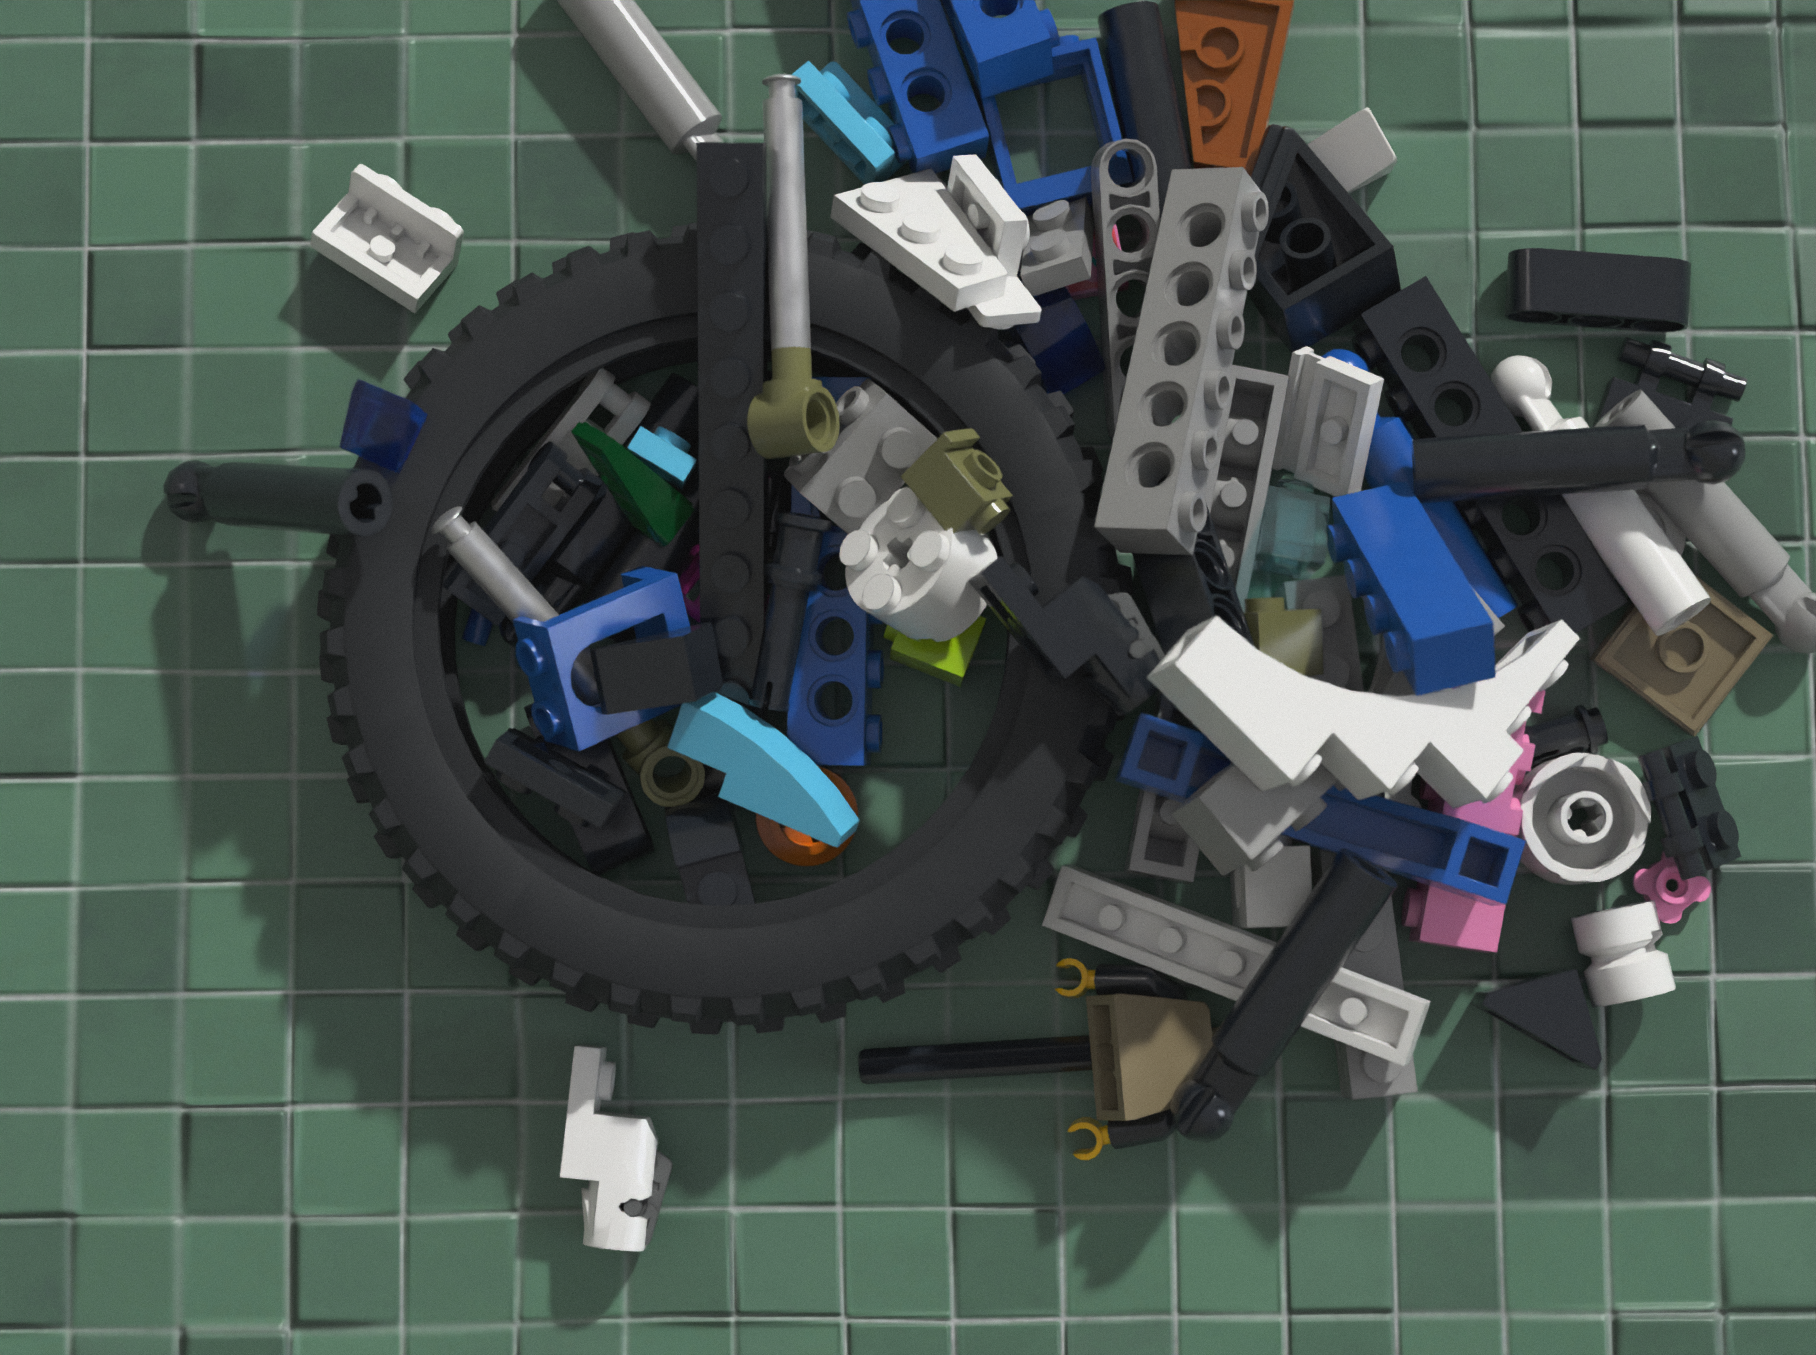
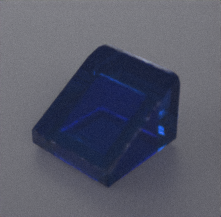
M357 379L351 393L339 447L400 474L428 414L412 401Z

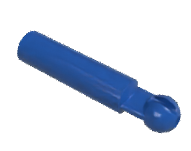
M1339 348L1333 349L1321 356L1323 358L1332 356L1371 373L1367 362L1352 351ZM1377 412L1364 473V479L1371 489L1407 481L1414 492L1412 439H1415L1402 416L1381 417ZM1455 502L1421 503L1468 582L1494 614L1500 618L1518 607L1517 602Z

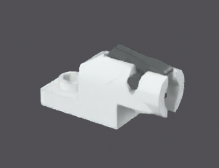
M574 1046L560 1177L589 1180L588 1188H581L584 1219L583 1245L621 1251H644L646 1245L653 1238L673 1162L658 1150L657 1134L649 1116L600 1111L601 1100H612L616 1063L605 1061L607 1047Z

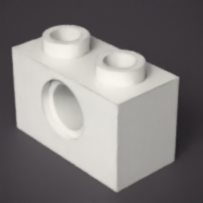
M1279 835L1277 838L1284 847L1263 866L1252 872L1244 864L1230 872L1232 926L1240 929L1289 926L1312 892L1310 846H1292L1290 838Z

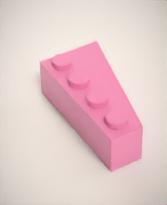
M1546 690L1538 691L1527 704L1532 712L1541 714ZM1526 721L1510 735L1524 749V752L1509 769L1513 779L1498 797L1486 804L1480 800L1453 809L1421 777L1419 794L1420 799L1429 800L1427 810L1463 819L1514 837L1519 836L1523 810L1521 809L1520 799L1512 796L1514 786L1522 784L1526 771L1531 772L1535 745L1530 743L1529 735L1524 734ZM1417 881L1416 889L1408 888L1402 908V925L1411 927L1409 941L1482 953H1497L1506 905L1490 906Z

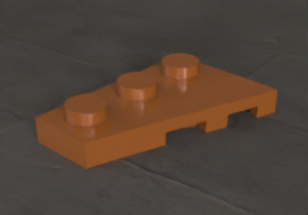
M1174 0L1194 169L1243 167L1249 174L1264 132L1269 125L1295 0Z

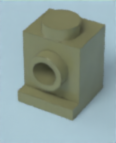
M973 428L944 432L905 471L901 478L945 531L952 528L953 533L976 530L979 535H983L996 527L1009 514L1010 508L1005 503L1013 495L1000 481L1002 473L997 464L985 453L973 449L972 446L980 439Z

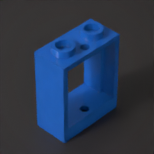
M1077 35L1059 37L1060 45L1052 48L1053 75L1001 92L1006 93L1081 75L1099 147H1103L1106 143L1122 140L1096 37L1082 41L1079 40ZM972 77L974 95L989 133L988 151L995 178L1018 208L1026 216H1029L1047 203L1057 200H1065L1069 203L1085 197L1089 206L1092 207L1091 166L1016 183L995 96L982 99ZM1119 150L1112 155L1108 164V172L1115 184L1120 187H1128L1133 183L1126 152Z

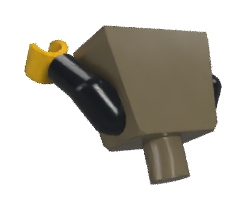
M1062 959L1056 966L1059 968H1078L1082 979L1077 988L1073 990L1054 988L1056 992L1070 999L1083 996L1089 989H1095L1097 993L1094 996H1086L1096 1116L1097 1120H1108V1124L1102 1126L1096 1119L1081 1117L1069 1126L1067 1132H1075L1079 1129L1091 1130L1096 1137L1097 1143L1091 1148L1075 1150L1073 1152L1074 1157L1080 1160H1090L1100 1153L1103 1145L1112 1144L1115 1149H1122L1167 1139L1177 1130L1172 1123L1170 1110L1174 1093L1185 1081L1190 1079L1212 1047L1213 1042L1211 1038L1219 1028H1211L1210 1009L1207 1003L1189 1001L1182 985L1145 965L1098 964L1096 970H1089L1076 959Z

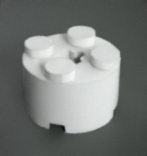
M909 487L897 490L888 501L880 505L868 516L859 530L849 533L843 540L839 554L841 562L846 565L845 576L848 591L860 608L910 639L920 641L919 639L931 638L936 642L956 637L970 627L981 615L987 603L968 580L987 564L997 559L994 544L986 533L979 535L976 530L953 533L952 528L945 531Z
M1591 753L1567 754L1531 769V772L1525 774L1522 784L1516 785L1512 797L1520 799L1521 809L1523 810L1519 836L1517 835V838L1526 840L1520 861L1530 871L1544 880L1564 885L1605 881L1626 871L1640 857L1645 846L1648 826L1651 823V805L1642 783L1624 764ZM1583 808L1588 818L1582 821V829L1573 831L1567 821L1572 816L1571 810Z

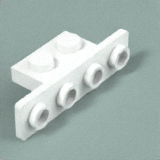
M976 154L953 156L948 186L943 180H939L1008 273L1003 297L970 306L967 309L982 327L1008 329L1018 324L1039 322L1041 307L1017 277L1022 250L1026 249L1030 237L1029 223L1026 215L1018 208L1002 188L999 181L995 179Z

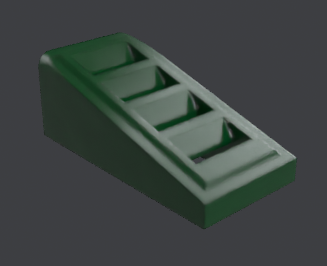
M578 422L571 433L632 527L662 547L667 546L695 510L692 507L693 503L612 437L586 422L583 424Z

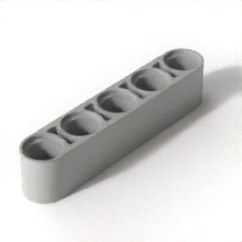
M1122 139L1106 143L1096 152L1091 165L1106 427L1112 441L1126 383V377L1120 368V358L1124 350L1134 345L1141 314L1140 311L1136 315H1124L1117 307L1116 294L1123 283L1132 279L1141 283L1146 291L1160 226L1158 176L1155 157L1147 145L1134 139ZM1119 150L1132 154L1137 160L1139 167L1136 180L1128 187H1120L1115 184L1108 172L1109 161L1112 155ZM1125 215H1130L1137 219L1143 232L1139 245L1129 252L1118 249L1112 238L1114 224Z

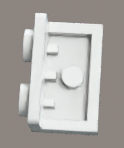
M359 164L351 172L349 192L312 231L310 247L413 313H416L458 265L464 231L444 211L424 204L404 191L389 176L377 174L365 165Z

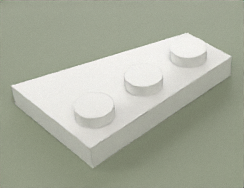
M932 169L883 182L867 183L861 188L834 195L831 218L953 311L1004 296L1008 277L1007 271Z

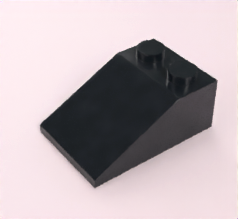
M1301 137V144L1256 260L1257 274L1255 284L1252 289L1247 290L1262 317L1291 353L1303 347L1312 346L1358 319L1363 312L1401 291L1394 246Z

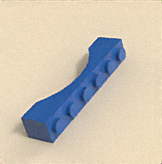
M1140 713L1134 721L1115 781L1183 803L1212 776L1233 762L1204 733ZM1334 785L1321 796L1327 807L1316 818L1298 831H1295L1289 825L1280 834L1291 840L1336 855L1342 848L1349 849L1366 858L1381 870L1490 906L1506 905L1526 840L1463 819L1432 812L1377 795L1358 800L1347 788L1338 791Z

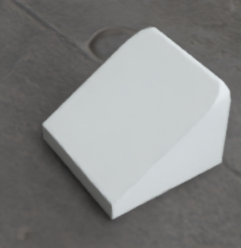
M1368 107L1353 114L1308 144L1310 149L1349 194L1390 173L1397 163L1394 151Z

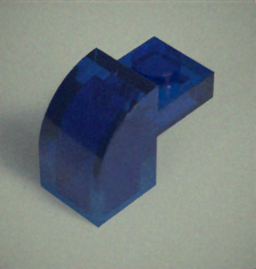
M1018 271L1017 277L1024 285L1022 278L1020 276L1021 271ZM1066 287L1033 296L1041 307L1039 322L1018 324L1007 329L1015 345L1020 344L1036 361V366L1042 372L1041 387L1047 394L1061 391L1064 395L1105 370V364L1094 337Z

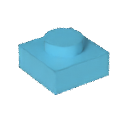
M640 426L627 448L630 453L663 480L680 490L684 488L697 462V459L687 454L691 448L687 441L660 426L657 427L654 434Z

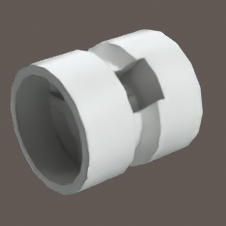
M1654 900L1614 907L1571 918L1578 951L1580 954L1591 957L1592 964L1584 971L1592 1007L1634 1001L1676 989L1668 954L1656 950L1654 945L1663 935Z

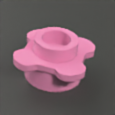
M1664 851L1661 854L1660 861L1653 863L1647 869L1638 870L1633 877L1634 890L1638 894H1642L1646 901H1655L1659 921L1666 924L1678 922L1682 918L1684 909L1693 902L1705 901L1711 892L1710 882L1704 876H1697L1682 881L1674 858H1666ZM1669 879H1673L1677 883V889L1673 892L1669 891L1666 887Z

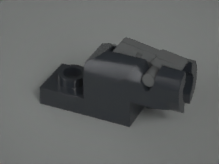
M1002 556L987 564L968 580L1051 684L1066 679L1081 667L1085 674L1080 679L1103 698L1119 717L1132 711L1159 690L1147 677L1165 655L1128 593L1107 595L1097 583L1082 576L1068 584L1041 606L1035 599L1039 590L1031 576L1016 562L1008 565Z

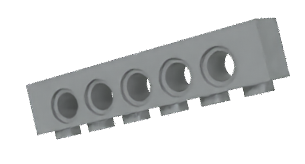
M1243 167L1172 169L1094 526L1120 553L1193 555L1197 532L1203 529L1206 522L1207 503L1205 493L1210 470L1216 467L1219 460L1220 445L1217 435L1222 411L1229 406L1232 397V381L1230 377L1235 349L1240 348L1244 339V320L1242 314L1247 290L1252 289L1255 284L1257 266L1254 256L1259 232L1265 229L1269 216L1268 201L1265 194L1261 192ZM1180 415L1174 423L1170 424L1175 417ZM1167 474H1169L1168 477L1166 478V480H1165L1163 483H1161L1160 485L1156 486L1157 483H1158L1164 476H1166Z

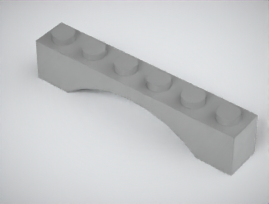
M1475 591L1493 621L1495 636L1505 625ZM1382 635L1380 656L1372 684L1367 693L1392 696L1416 695L1403 671L1395 673L1392 670L1385 649V640ZM1452 688L1446 689V690L1437 691V692L1449 691V690H1452ZM1320 762L1314 772L1299 785L1293 787L1286 783L1262 792L1232 763L1212 776L1173 811L1171 815L1222 876L1244 864L1253 872L1273 858L1284 847L1277 836L1289 825L1295 831H1298L1327 807L1321 796L1334 785L1338 791L1346 787Z

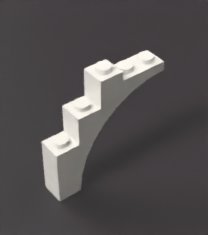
M1215 616L1187 630L1147 678L1262 792L1286 783L1293 787L1299 785L1314 772L1321 762L1358 800L1383 792L1393 795L1407 785L1415 774L1418 773L1454 809L1480 800L1484 804L1489 803L1498 797L1511 783L1513 775L1509 772V769L1524 752V749L1510 735L1519 729L1529 718L1532 710L1527 704L1538 691H1543L1550 687L1564 674L1568 668V663L1564 658L1580 638L1561 619L1527 633L1495 665L1496 678L1463 685L1444 692L1428 693L1420 696H1392L1349 691L1303 676L1258 651L1220 618Z

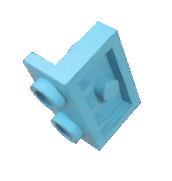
M808 60L792 74L801 79V83L795 85V98L802 100L803 120L864 185L871 182L886 181L908 162L898 163L894 155L895 152L892 149L894 143L887 127L895 123L837 62L832 61L822 70L818 71Z

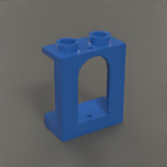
M640 566L621 574L624 588L542 622L522 616L513 619L518 638L515 648L516 657L520 667L528 676L535 702L532 705V717L545 741L581 751L682 705L676 704L606 715L602 714L600 704L588 706L582 703L576 697L571 686L573 663L579 653L590 644L634 626L636 638L690 626L677 573Z

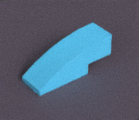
M712 692L696 702L683 703L681 705L667 748L726 773L718 797L836 848L856 832L860 819L838 788L808 755L775 727L742 705L716 692Z

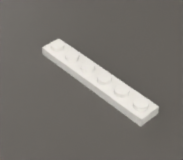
M1072 864L1061 866L1042 926L1235 1001L1239 999L1276 945V942ZM1341 967L1301 1027L1401 1066H1406L1410 1063L1431 1001Z

